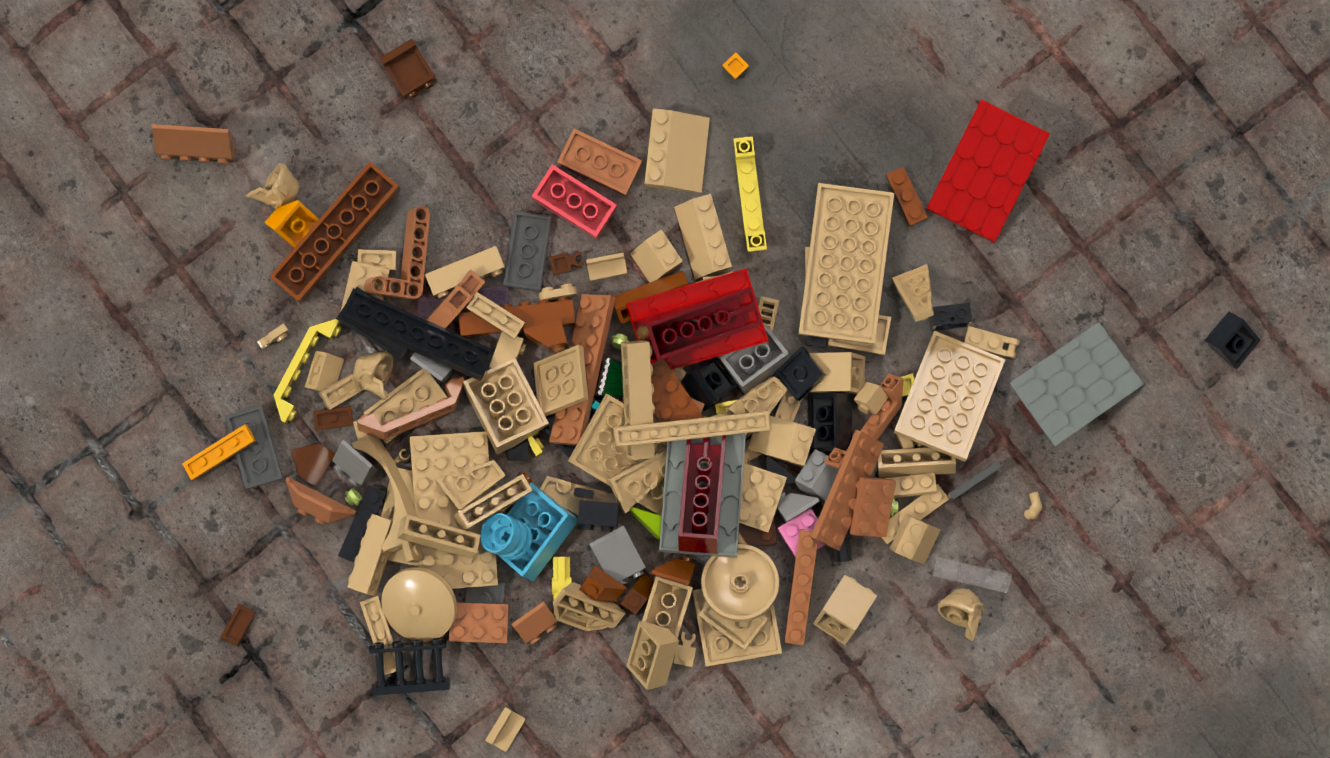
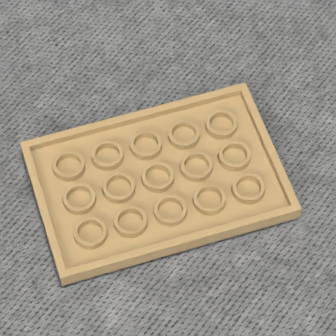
M934 331L893 433L966 462L1005 359Z
M608 394L604 396L568 460L571 464L610 486L607 478L644 460L628 459L626 457V446L615 447L614 427L625 426L624 404ZM667 442L656 443V453L667 448ZM664 479L638 502L640 505L661 516Z

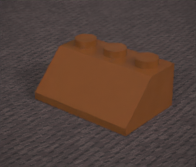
M562 320L524 329L527 340L549 353L554 352V354H557L565 349H569Z

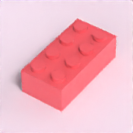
M553 164L532 195V199L596 240L617 210V204Z

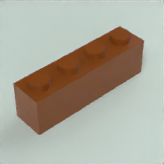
M680 271L614 295V307L620 323L630 321L625 303L688 285L684 272Z

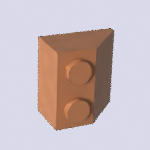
M542 602L512 623V626L526 644L530 642L533 645L541 639L539 635L546 631L548 634L557 627L555 624L558 621L547 605Z

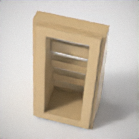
M761 296L758 306L760 314L761 311L773 313L772 317L761 314L762 319L771 321L770 324L763 323L764 327L767 325L773 331L779 300ZM763 303L773 305L774 309L763 307Z

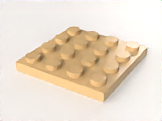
M702 589L692 590L706 667L782 654L774 605L763 614L768 620L744 650L698 615L707 602L704 599Z

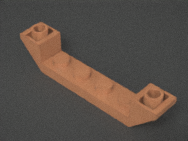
M888 373L880 387L889 397L876 415H871L861 429V432L878 440L902 406L903 378ZM834 448L824 463L840 469L847 450Z
M463 377L459 379L453 378L445 384V392L448 399L442 398L436 404L431 406L425 405L419 411L406 413L397 420L386 421L382 426L375 413L371 415L365 414L357 420V428L360 432L386 440L454 412L464 390L463 381L465 380Z

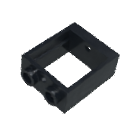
M970 302L933 307L934 315L929 317L931 332L968 327L972 323Z

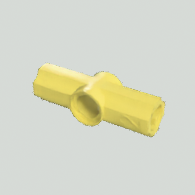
M553 557L554 577H552V595H554V600L564 587L572 583V577H570V557Z

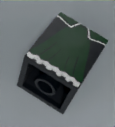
M602 357L594 397L603 399L608 394L621 402L624 397L622 362Z

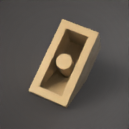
M501 332L489 368L492 369L513 358L517 360L519 355H523L525 352L526 344H524V339L520 337L513 339L506 333Z

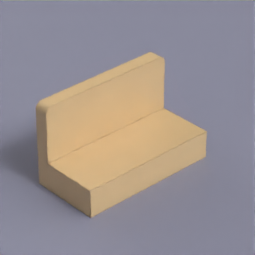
M624 253L586 260L590 282L628 274Z
M315 351L305 388L321 392L336 383L339 379L344 359L329 353Z
M505 707L485 741L506 752L525 722V718Z

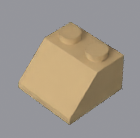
M662 230L646 239L630 253L649 283L663 278L683 264L682 259Z
M906 514L890 549L908 559L925 564L941 529Z

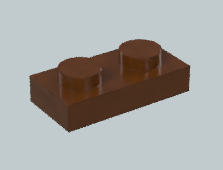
M351 406L313 411L316 431L354 426Z

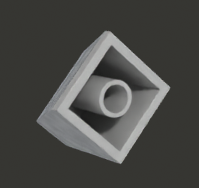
M624 525L590 543L603 571L621 584H626V579L631 576L635 579L644 574L643 570L646 567Z

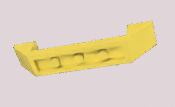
M753 136L735 138V160L748 252L767 250Z
M337 319L309 327L274 393L282 422L286 424L289 421L292 422L297 413L294 411L296 407L283 399L289 396L293 380L296 381L298 379L302 363L305 364L309 359L310 353L308 352L311 346L315 347L319 339L318 333L331 340L334 336H338L342 327Z

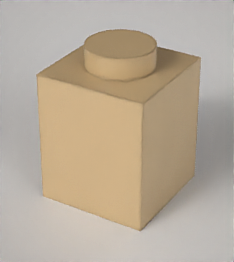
M866 382L854 398V401L858 404V409L863 413L876 415L889 396L880 385Z

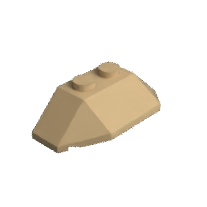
M575 582L564 587L553 601L554 614L557 621L585 631L600 630L607 627L615 628L625 615V611L612 601L593 600L580 591L581 585Z

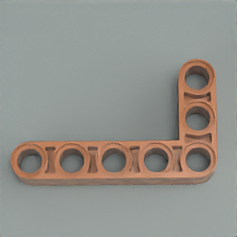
M415 207L407 213L401 278L395 279L382 276L368 278L364 283V289L368 294L403 300L417 299L422 295L430 212L426 207ZM417 211L421 215L420 220L416 216ZM415 230L419 233L418 239L414 235ZM413 249L417 252L416 257L413 256ZM411 268L415 270L414 276L411 274ZM374 281L378 284L377 290L373 287ZM392 284L395 285V288H396L395 292H393V291L391 290V285H392ZM409 287L413 289L412 295L409 293Z

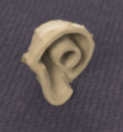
M279 163L269 174L264 188L259 187L248 192L245 196L271 205L276 209L293 202L298 197L300 186L287 166Z
M387 351L360 356L356 360L353 372L358 387L380 396L383 400H388V393L384 390V386L393 369V356Z
M957 589L941 600L938 604V612L947 621L967 628L965 637L968 640L974 641L976 639L978 624L982 619L981 614L984 613L983 604L970 589Z

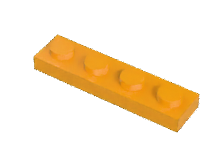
M244 424L182 464L190 479L195 480L256 442L248 425Z

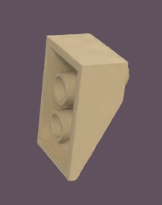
M769 416L771 430L752 433L747 450L803 467L805 466L816 429Z

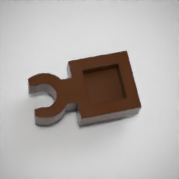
M568 252L550 256L553 276L572 272L571 266L583 267L584 262L577 263L575 261L577 257L582 256V253L576 252L572 257L568 256Z

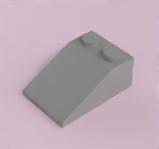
M344 440L340 443L332 460L335 463L334 468L341 474L346 472L350 476L348 480L356 487L359 484L363 487L378 470Z

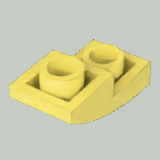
M539 432L528 437L536 457L543 454L541 449L544 448L538 438L535 440L533 438Z

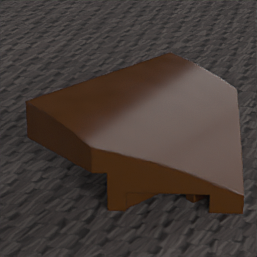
M319 443L291 449L298 476L317 487L336 453Z

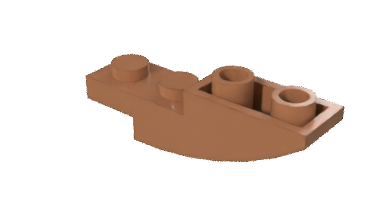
M470 269L427 318V321L445 329L473 298L485 281Z

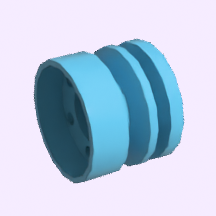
M503 513L493 514L488 517L480 531L482 546L487 551L508 560H518L523 557L532 543V533L527 524Z

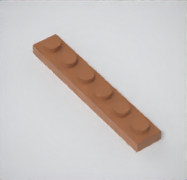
M799 530L785 643L804 645L818 541L811 537L813 532L811 530Z

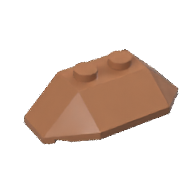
M289 477L286 478L293 505L298 508V513L306 517L308 514L315 516L314 521L325 525L326 522L332 524L356 515L357 511Z

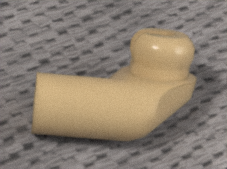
M1038 492L1029 494L1032 505L1024 512V516L1028 520L1037 518L1042 510Z

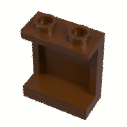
M412 38L380 57L383 66L404 100L416 97L419 94L418 91L423 88L425 90L431 88L437 80Z

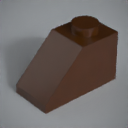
M645 574L641 575L620 604L637 616L650 597L654 580Z

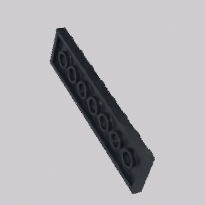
M353 288L339 318L479 381L482 380L494 352L493 349Z

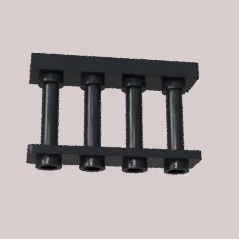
M433 638L429 642H423L422 639L412 640L411 643L393 641L392 644L384 645V642H376L372 644L373 646H369V654L375 653L377 681L372 684V696L450 690V678L443 676L441 648L447 647V640ZM433 649L435 677L434 679L426 680L423 673L422 650ZM402 651H414L416 670L414 681L404 679ZM395 652L397 676L395 682L387 683V680H385L383 653Z

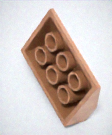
M152 124L155 152L162 160L180 158V161L191 162V159H199L201 163H210V160L218 161L219 164H229V161L234 162L236 138L229 129Z

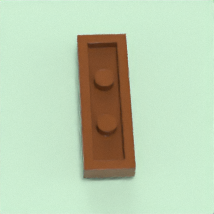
M904 167L886 174L909 226L911 227L926 220L928 217Z

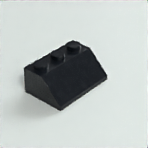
M835 392L808 395V427L816 429L809 453H813L815 449L821 453H831L834 448L844 451L848 449L852 440V394Z

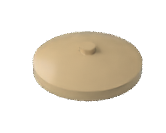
M738 544L737 558L711 556L702 572V593L709 607L719 616L732 621L753 620L767 612L775 602L779 590L778 571L774 562L766 553L750 545Z
M420 567L403 569L387 582L382 592L381 603L386 620L396 632L410 640L422 639L423 642H429L433 638H440L451 628L455 621L457 602L454 592L440 575L431 570Z

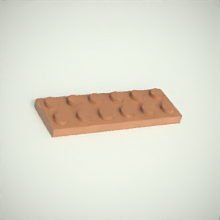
M855 431L812 532V538L835 550H840L852 522L860 477H871L884 446L883 443L861 431Z

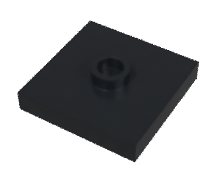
M802 346L775 371L776 375L797 401H800L826 376L805 347Z

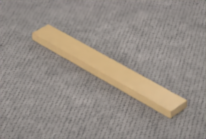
M769 411L614 427L615 447L769 431L771 428Z

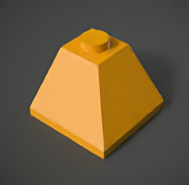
M299 200L276 208L264 223L295 248L319 218Z

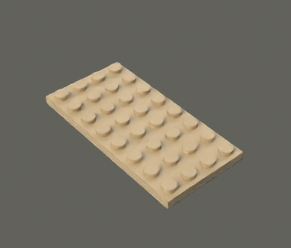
M818 183L799 335L875 345L894 193Z
M487 432L410 437L414 508L418 518L461 529L454 518V515L459 510L436 480L489 462ZM491 487L468 505L491 493ZM486 520L467 531L480 535L481 528ZM479 541L477 554L471 558L420 545L423 560L418 562L419 567L440 575L450 585L451 589L498 586L496 554L487 551L482 546L481 541Z

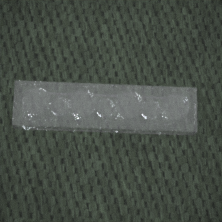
M936 557L932 576L1008 594L1012 574Z

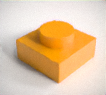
M734 53L722 67L736 80L749 68V65L737 53Z

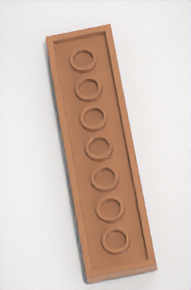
M581 295L570 348L576 345L583 346L588 400L555 413L549 440L553 444L577 446L588 426L615 297L611 295Z

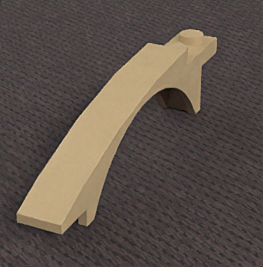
M355 421L353 424L358 441L352 443L353 448L366 452L381 464L390 479L394 492V519L390 532L381 546L382 551L395 552L403 548L406 561L418 563L423 560L421 546L397 538L401 519L406 515L418 517L408 488L394 460L380 439L360 432L357 428V421Z

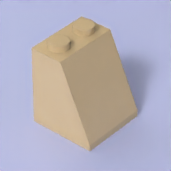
M852 352L809 353L826 374L809 392L815 394L837 392L853 395L859 393L865 384V356Z
M844 575L813 625L846 645L877 595L871 589L857 583L854 578Z

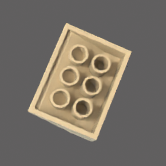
M653 109L645 187L702 193L710 118L672 110Z
M516 358L485 371L481 381L474 378L463 381L464 391L484 430L487 432V436L496 454L518 445L549 425Z

